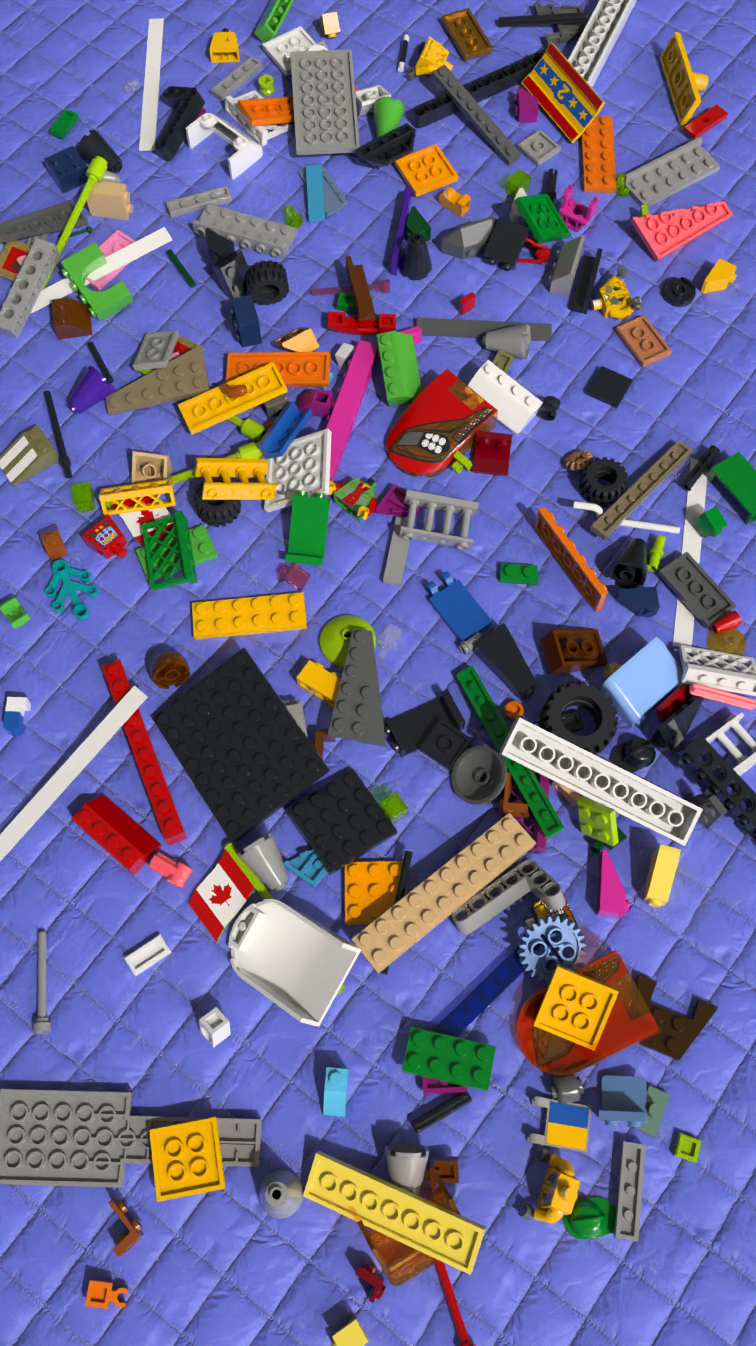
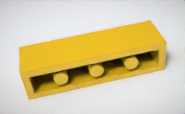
M309 660L296 677L297 685L334 707L341 681L340 676L335 672H328L320 663H313Z

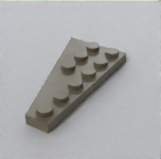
M202 344L170 361L167 368H158L106 398L108 414L110 416L195 397L209 391L210 385Z

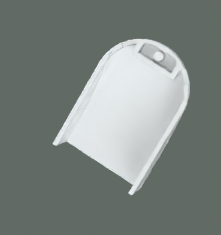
M263 899V901L257 904L249 905L235 921L228 942V947L231 948L230 963L240 978L299 1022L317 1027L320 1026L361 949L324 925L286 903L275 899Z

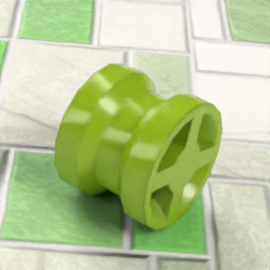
M270 75L261 76L258 80L260 93L264 96L272 95L275 91L273 77Z

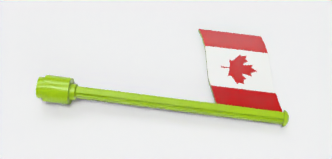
M252 442L238 447L239 451L236 454L225 458L260 459L264 455L257 446L259 442ZM195 468L166 479L173 478V482L176 484L195 477ZM144 496L141 499L145 504H151L154 500L149 496ZM130 498L125 499L123 502L128 507L134 506L136 503ZM113 501L106 502L108 508L112 507L115 509L118 505ZM166 507L118 514L124 520L133 537L143 547L145 543L142 524L171 517ZM174 522L167 524L164 529L170 532L174 527ZM155 527L147 529L148 535L153 537L158 529ZM161 532L157 540L165 539L168 534Z
M232 842L225 844V852L216 867L197 887L188 903L217 943L227 925L245 906L255 888L263 899H274L259 878L238 857L237 853L239 852ZM344 982L336 996L346 989Z

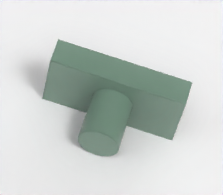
M649 1085L647 1087V1124H641V1127L633 1128L655 1138L670 1095Z

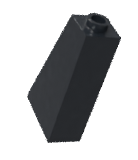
M502 623L475 645L474 653L521 701L523 698H529L533 695L537 682L507 626Z

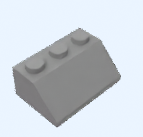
M581 235L563 243L562 249L558 250L556 256L558 262H554L552 268L554 275H550L548 285H551L550 293L569 297L580 262L585 236Z

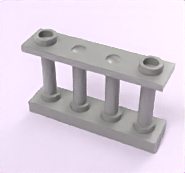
M413 490L406 491L404 504L409 505L406 527L401 526L398 537H403V539L409 541L414 539L457 547L459 550L471 549L474 539L467 538L470 517H475L478 502ZM418 506L427 509L424 530L413 528L416 508ZM434 510L445 512L442 534L431 532ZM453 513L462 514L463 516L460 537L449 535Z

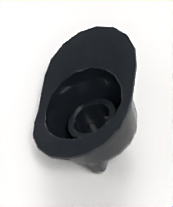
M634 738L615 747L611 753L610 761L612 764L630 773H634L651 765L655 760L656 751L653 744L646 739Z

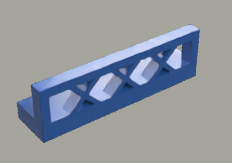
M294 401L287 403L257 444L266 459L284 455L312 415L311 409L299 411Z

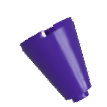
M90 365L68 399V407L75 414L77 412L81 414L115 393L116 389L111 384L109 385L106 381L107 379Z

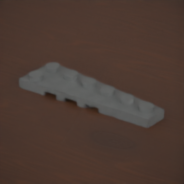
M68 200L0 223V243L64 230L75 208V204ZM82 212L74 228L88 225V219Z

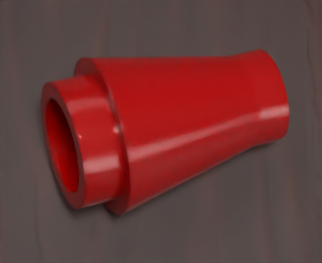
M728 611L716 622L712 623L711 628L717 634L738 628L742 621L736 611Z

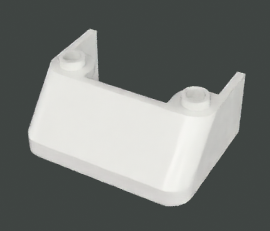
M205 113L185 128L190 149L214 132L237 150L235 154L228 158L232 180L263 156L260 144L228 121L214 114Z

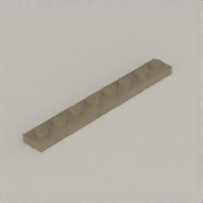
M678 440L591 525L590 530L605 540L692 454L693 449Z

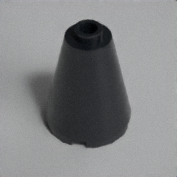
M92 129L89 131L90 134L88 136L84 135L77 151L84 161L91 163L95 156H100L108 162L107 171L113 173L121 171L123 167L121 158L98 131Z
M413 233L408 237L399 263L401 274L404 277L405 275L410 277V280L424 279L432 270V262L425 237L420 233Z
M632 539L610 566L609 576L611 580L612 578L616 580L618 586L630 589L644 585L647 574L648 545L643 539Z

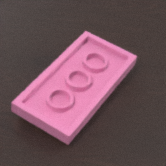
M116 230L99 248L104 256L107 257L136 241L121 231ZM126 265L95 281L90 278H86V280L90 282V286L100 291Z

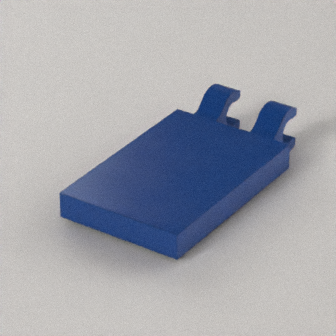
M448 571L441 575V582L447 587L439 592L433 581L426 584V591L431 596L429 603L460 643L492 625V620L461 581L454 582Z

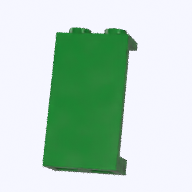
M738 452L711 467L707 478L710 482L716 479L722 482L749 514L745 520V523L749 524L752 521L756 522V470Z
M296 491V494H291L293 503L289 546L285 562L322 566L325 558L330 498H326V494L322 493L308 496V492Z

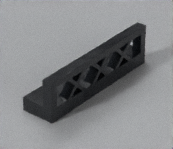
M598 248L596 257L584 255L570 311L587 314L603 249Z

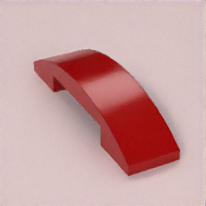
M328 311V328L346 334L377 335L396 330V314H379L378 318L359 321L358 317H345V312Z

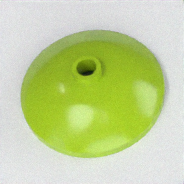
M342 615L330 620L324 626L320 635V648L324 657L332 664L344 668L351 636L347 638L344 635H352L353 627L372 631L375 650L376 635L372 626L366 620L355 615Z

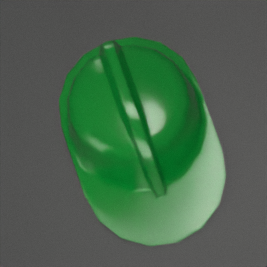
M600 1197L577 1200L574 1203L572 1213L563 1215V1223L569 1234L577 1239L603 1237L615 1229L616 1209L610 1201Z

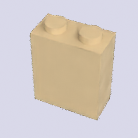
M106 181L94 184L87 199L91 216L128 220L130 214L133 213V204L130 202V192H128L126 184Z

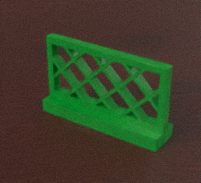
M182 510L174 512L175 516L142 524L150 582L153 591L190 582V584L198 583L188 521ZM174 522V527L170 532L164 529L167 524ZM155 527L158 530L154 536L148 535L147 529ZM161 532L168 534L163 542L157 540ZM172 537L177 539V543L173 548L167 545ZM154 542L160 544L155 553L150 549ZM164 548L171 550L166 558L160 556ZM174 553L180 555L176 564L169 561ZM157 558L163 561L158 569L153 567V563ZM167 563L173 566L168 575L162 572ZM179 569L182 571L183 577L173 578L172 576ZM160 574L166 577L162 583L156 584V579Z

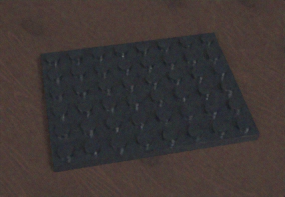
M242 648L152 718L232 843H236L330 771L245 648Z

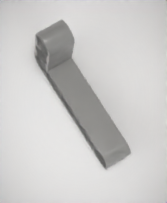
M525 860L469 899L453 912L452 918L459 933L463 935L470 934L529 891H532L551 910H559L566 903L561 886L535 861Z

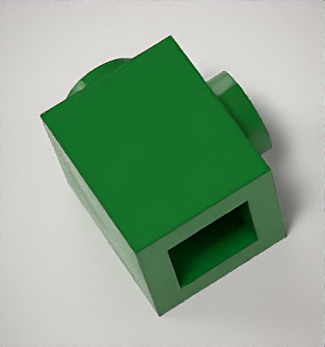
M717 506L694 519L704 538L710 535L714 538L723 532L722 528L728 525Z

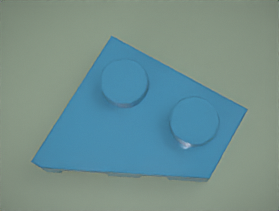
M312 850L305 851L299 854V857L283 863L286 869L314 889L327 873Z

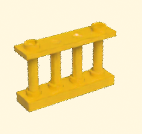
M196 458L195 477H204L205 479L202 500H274L276 483H267L265 480L268 467L267 459ZM212 477H222L224 483L213 482ZM230 477H240L241 483H231ZM247 477H256L259 483H249Z

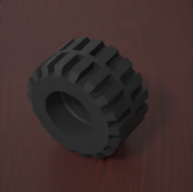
M264 260L260 263H254V266L251 265L249 270L246 271L247 294L252 295L254 303H259V305L276 304V302L282 301V298H286L289 293L287 273L282 264L276 261L272 262V260Z
M603 457L601 460L600 458H595V462L591 460L588 465L586 464L579 485L580 493L584 495L585 500H589V503L608 507V504L612 506L624 494L628 482V474L625 472L624 466H620V462H614L615 459L611 458L608 460L607 457ZM605 479L609 481L611 485L604 486L596 482V480Z
M213 477V482L224 483L222 477L220 479ZM201 482L199 484L200 488H196V494L193 497L196 511L203 523L207 522L209 526L214 524L215 527H219V525L224 527L226 523H233V519H237L238 514L241 512V501L226 500L219 506H212L210 502L213 500H202L204 483Z

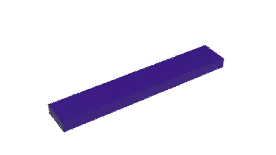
M412 188L405 189L390 261L391 275H397L406 223L412 201Z

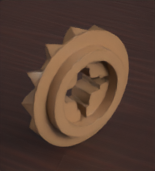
M579 450L578 452H572V455H567L565 466L573 471L583 470L586 464L588 465L594 458L591 452Z

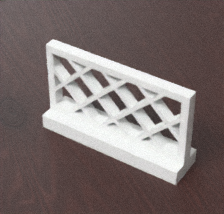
M255 90L233 98L231 95L225 97V111L261 146L267 145L268 139L292 130V124L290 123L282 124L284 125L283 127L277 126V124L251 126L237 105L238 100H249L252 97L263 99Z
M680 645L679 654L683 668L682 683L690 685L697 683L719 690L756 696V663L754 658ZM699 659L700 661H702V662L705 663V664L702 665V664L699 663L697 660ZM715 663L720 664L721 666H723V668H720ZM734 666H737L742 671L737 670Z

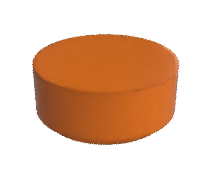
M510 701L505 705L504 715L508 720L515 721L516 717L521 718L523 716L524 708L521 703Z

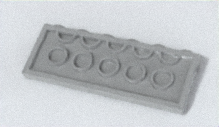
M699 137L627 173L624 177L622 188L640 207L641 205L650 207L719 171L720 165L701 146L703 138Z
M208 203L199 220H194L192 223L194 234L206 237L205 229L209 228L234 242L235 246L282 259L286 258L297 235V228Z

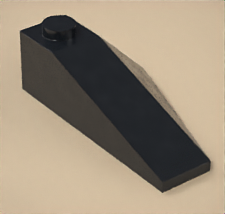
M694 695L688 701V705L684 704L676 713L674 712L656 729L649 742L666 758L671 753L673 755L677 754L682 748L680 744L684 740L704 697Z

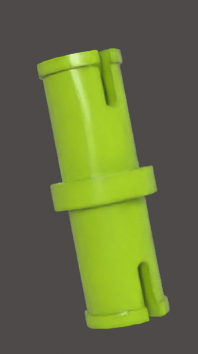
M657 535L654 537L653 546L649 550L648 571L656 572L658 570L660 559L663 558L664 554L663 548L666 542L664 536Z

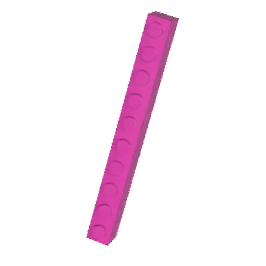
M359 340L358 345L354 346L353 358L349 360L347 365L348 371L344 373L342 378L343 385L337 391V401H334L332 404L333 412L327 418L326 429L332 432L329 479L332 482L379 357V346L375 343Z

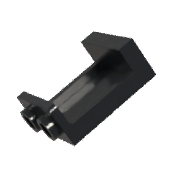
M499 217L483 254L486 262L491 265H501V268L507 271L515 270L524 243L531 234L530 228Z

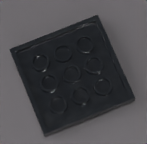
M354 769L286 808L287 814L329 876L397 834V829Z

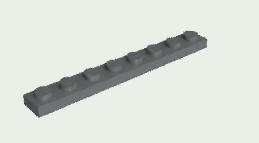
M445 64L432 72V77L508 166L521 158L522 154Z

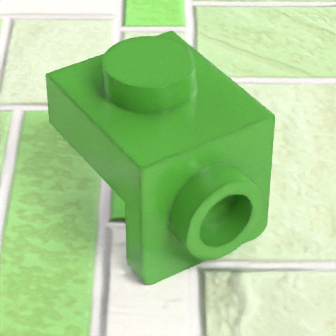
M15 596L0 604V610L14 629L23 626L31 619Z

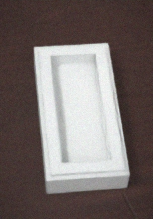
M161 934L124 957L133 974L137 976L172 952Z

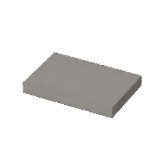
M178 330L146 333L133 363L134 370L167 368L179 337Z

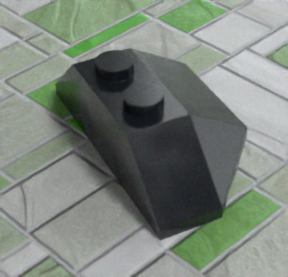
M405 123L356 149L355 154L377 167L387 166L413 152L416 129Z

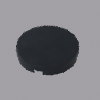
M672 277L665 282L662 295L664 300L670 305L684 307L691 304L694 300L696 287L687 278Z

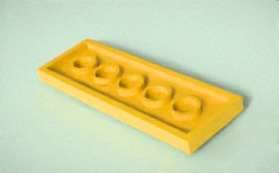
M274 362L227 382L231 387L237 385H245L247 387V393L239 398L233 399L221 390L222 385L178 404L191 434L200 432L288 392Z
M304 592L192 603L193 634L195 640L307 629Z

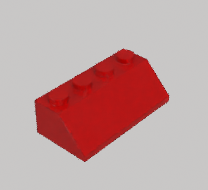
M105 795L85 803L71 818L81 830L133 876L162 846Z

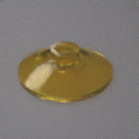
M736 628L717 634L712 630L708 636L707 644L709 650L742 655L745 651V638Z

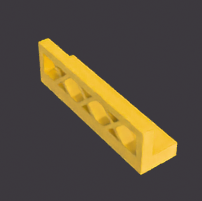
M173 478L103 488L99 494L104 516L176 506ZM170 493L171 501L164 502L159 497L161 494ZM144 496L154 499L151 504H145L141 501ZM130 498L136 503L134 506L128 507L123 502L125 499ZM113 501L118 505L115 509L107 510L106 502Z

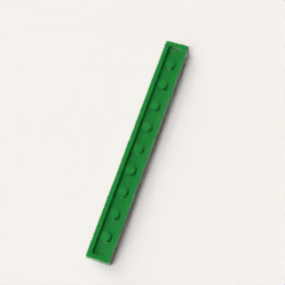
M472 665L457 673L456 676L499 752L510 730ZM502 756L546 838L549 839L564 831L565 827L533 771Z

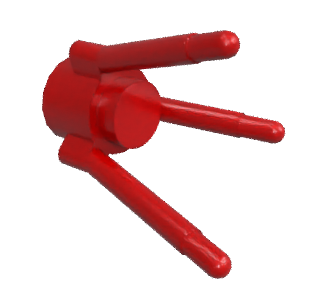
M527 237L526 241L529 243L525 242L524 245L536 250L535 257L538 259H518L517 262L542 264L543 261L547 262L551 249Z

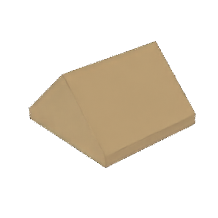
M141 451L132 452V484L159 481L171 477L173 468L169 455Z

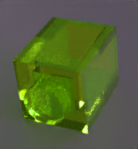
M518 169L507 179L505 192L514 198L519 188H523L526 193L530 189L531 176Z
M91 483L72 485L74 505L78 513L96 510L94 490Z
M397 792L380 802V807L392 824L408 814V806Z

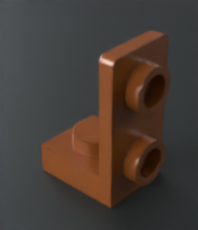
M507 772V780L503 788L505 790L504 797L500 799V809H503L505 816L510 813L513 817L529 818L530 809L528 804H525L523 801H513V803H510L513 777L511 772Z
M112 1199L108 1202L130 1231L129 1234L126 1231L115 1241L118 1245L113 1248V1251L119 1257L123 1256L144 1234L141 1232L143 1227L136 1218L131 1219L127 1214L129 1209L121 1199L119 1201Z

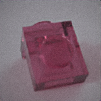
M293 562L281 568L278 581H286L301 591L311 575Z

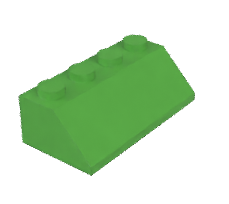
M396 331L377 334L389 407L412 403L422 392L413 335Z

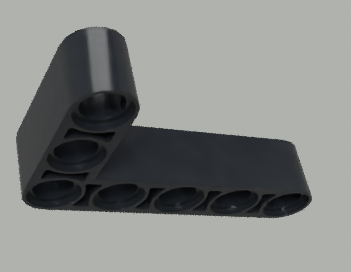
M170 86L163 92V96L170 106L176 109L155 145V149L165 161H170L174 158L187 136L185 128L196 120L205 104V100L194 87Z

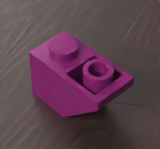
M518 87L517 94H514V104H517L515 106V116H518V123L537 122V98L522 87Z
M314 389L300 396L297 407L299 411L311 409L313 416L328 418V415H331L334 402L333 392Z

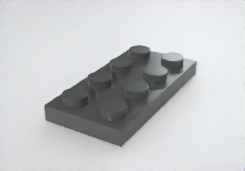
M685 552L658 572L662 580L706 629L728 611L736 608L735 603L688 552Z

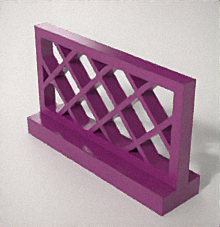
M533 772L549 799L550 779ZM515 784L514 786H512L511 794L517 799V801H523L525 799L523 796L519 798L513 792V790H515L518 787L517 784ZM505 790L501 791L500 799L504 797ZM500 799L498 821L505 816L503 809H500ZM531 809L530 814L534 817L535 822L530 827H527L521 821L524 817H514L537 843L529 851L546 853L547 838Z

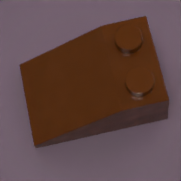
M598 629L552 630L540 639L549 674H567L608 664Z

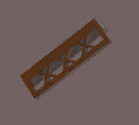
M347 256L346 273L358 320L375 319V311L363 265L353 266L351 256Z

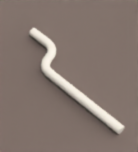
M574 501L573 508L596 512L597 519L603 515L602 508L597 504ZM625 519L619 525L676 534L680 533V527L635 520Z

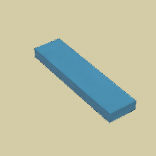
M322 164L306 166L309 222L325 221Z

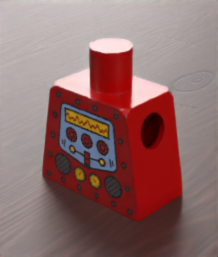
M109 514L82 535L86 546L106 559H110L114 555L122 559L127 554V550L124 548L127 544L126 539Z

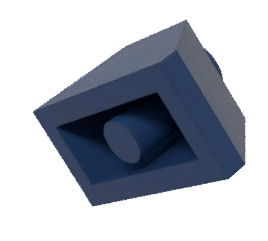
M656 587L619 589L616 595V601L636 616L652 617L657 614L660 607Z

